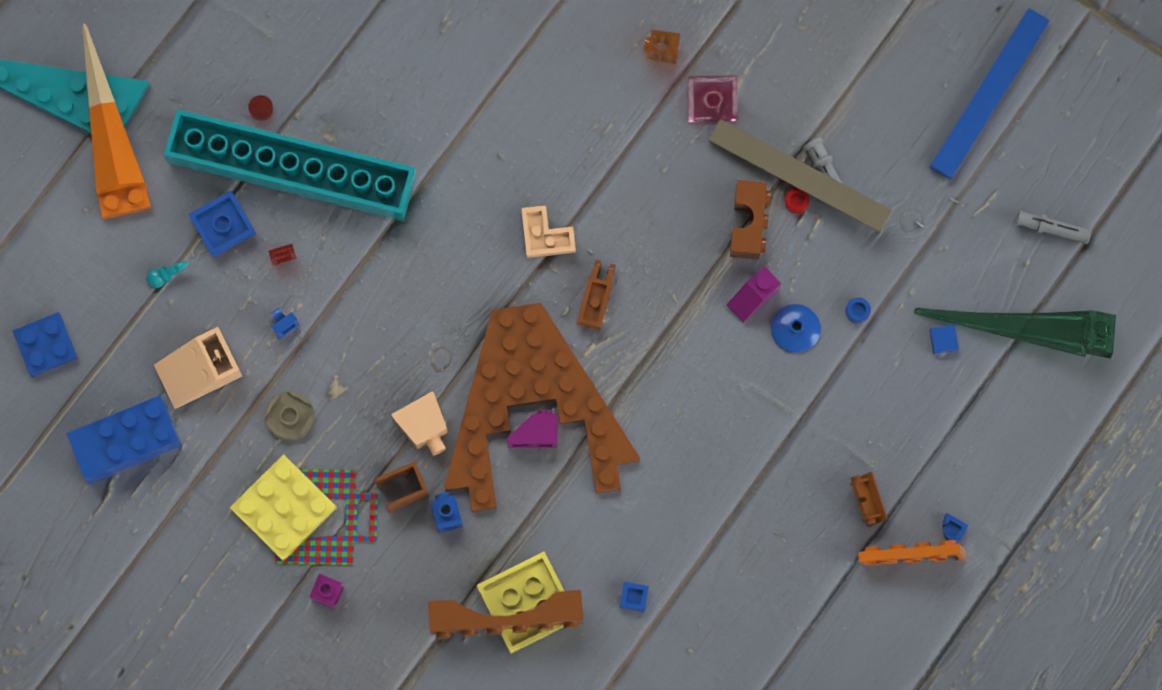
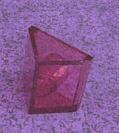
M738 75L688 77L689 122L720 121V119L724 121H737Z

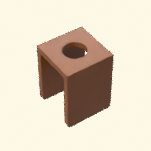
M415 462L374 479L377 487H380L415 472L422 488L420 491L385 505L388 513L429 497Z

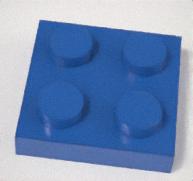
M232 191L188 214L213 258L256 234Z
M59 312L13 330L31 377L78 359Z

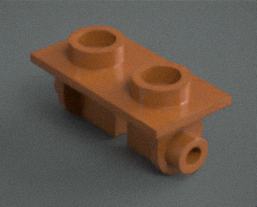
M873 472L851 477L852 482L850 485L853 487L856 499H859L860 502L858 505L863 517L862 522H865L866 526L870 527L887 520L888 517Z

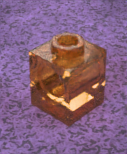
M651 30L650 38L645 37L643 51L648 52L647 60L676 64L680 33ZM657 43H664L667 45V49L658 50L655 45Z

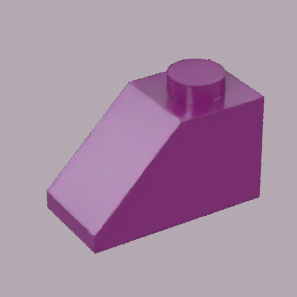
M764 266L742 286L727 303V306L744 323L780 290L781 283Z
M539 410L538 414H532L507 438V448H557L558 414H553L551 410Z

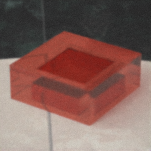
M292 244L268 251L273 266L297 259Z

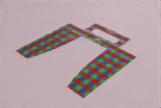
M299 469L327 498L347 499L345 536L306 538L284 561L275 553V564L353 566L354 542L377 543L378 493H356V470ZM358 500H370L369 535H357Z

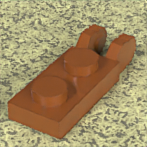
M595 260L592 274L588 278L576 325L598 331L601 330L613 286L612 279L616 268L615 264H610L607 270V278L603 280L597 278L601 269V261Z

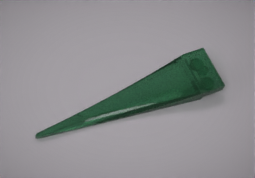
M915 308L914 313L917 315L1083 357L1088 354L1111 359L1113 355L1116 315L1093 310L1052 313H986Z

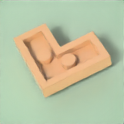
M546 206L521 208L527 258L576 253L573 227L548 229Z

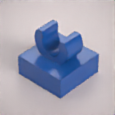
M277 308L271 313L276 321L271 327L279 339L299 326V322L292 312L285 316L281 309Z

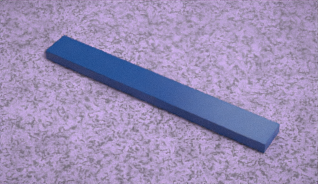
M1030 8L1027 10L929 168L951 180L1050 21L1049 19Z

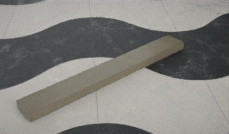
M720 119L709 138V141L880 233L893 212L882 204Z

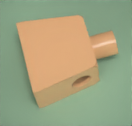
M433 391L391 414L394 423L417 450L427 445L432 455L435 456L446 449L440 437L448 433Z

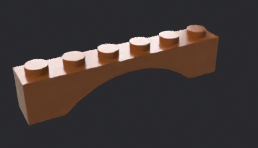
M581 590L555 592L535 608L508 616H491L478 613L462 606L454 599L428 601L431 635H436V639L451 638V634L461 633L462 637L477 636V632L487 631V635L502 634V630L512 629L513 633L528 632V628L538 627V631L553 630V626L563 625V629L579 628L578 624H583Z

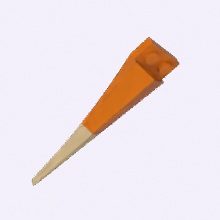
M83 23L95 183L102 218L104 220L152 209L147 185L86 24Z

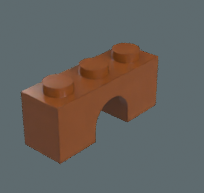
M737 180L734 210L747 212L752 218V223L745 228L733 227L730 257L759 260L760 254L765 253L766 238H762L763 229L768 227L769 215L764 214L765 205H770L771 191L766 190L767 183Z

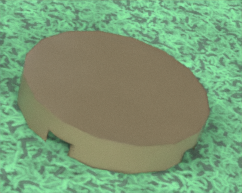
M294 391L275 395L268 402L265 409V423L269 431L276 438L284 441H296L306 436L312 429L315 421L314 409L310 401L303 394Z

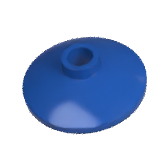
M799 304L788 305L780 309L774 316L771 324V333L776 344L783 350L791 353H801L812 348L818 341L821 332L820 321L817 315L810 308ZM799 323L801 329L794 330L792 324Z

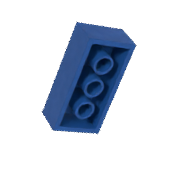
M161 395L66 433L82 475L88 484L182 446Z

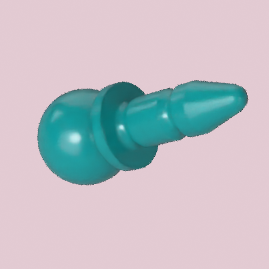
M183 261L167 268L161 266L159 269H152L147 273L146 281L150 287L160 288L165 282L171 281V276L182 272L189 263L188 261Z

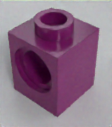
M319 573L309 598L311 601L335 610L344 590V585L342 582Z

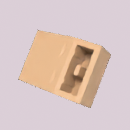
M219 327L195 337L154 364L174 409L242 377Z

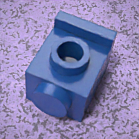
M449 492L435 495V500L431 501L438 532L442 533L463 527L455 495L450 496ZM444 506H448L451 511L449 514H443L441 509Z

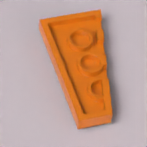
M955 540L941 541V545L931 546L930 542L916 543L913 548H905L904 544L890 545L888 550H880L879 546L865 547V551L859 552V562L862 565L896 564L898 559H903L905 563H919L923 561V557H928L930 561L941 562L948 559V556H957V561L966 560L965 549L960 544H956Z

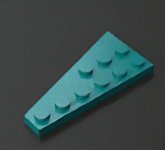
M0 59L1 90L91 134L86 72ZM105 75L123 125L126 128L150 83L144 80Z

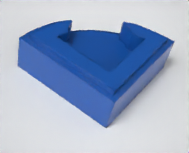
M946 513L942 525L946 540H955L956 544H958L969 525Z

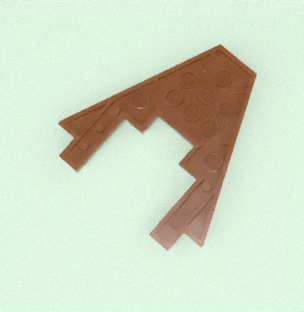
M542 303L494 309L491 312L444 486L445 492L469 488L472 512L497 509L486 436L511 432L507 411L509 407L556 400L560 424L585 421L596 494L621 490L617 465L640 462V457Z

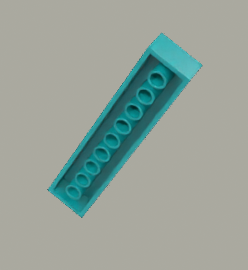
M179 109L176 111L164 152V157L169 164L400 221L405 220L417 176L415 167Z

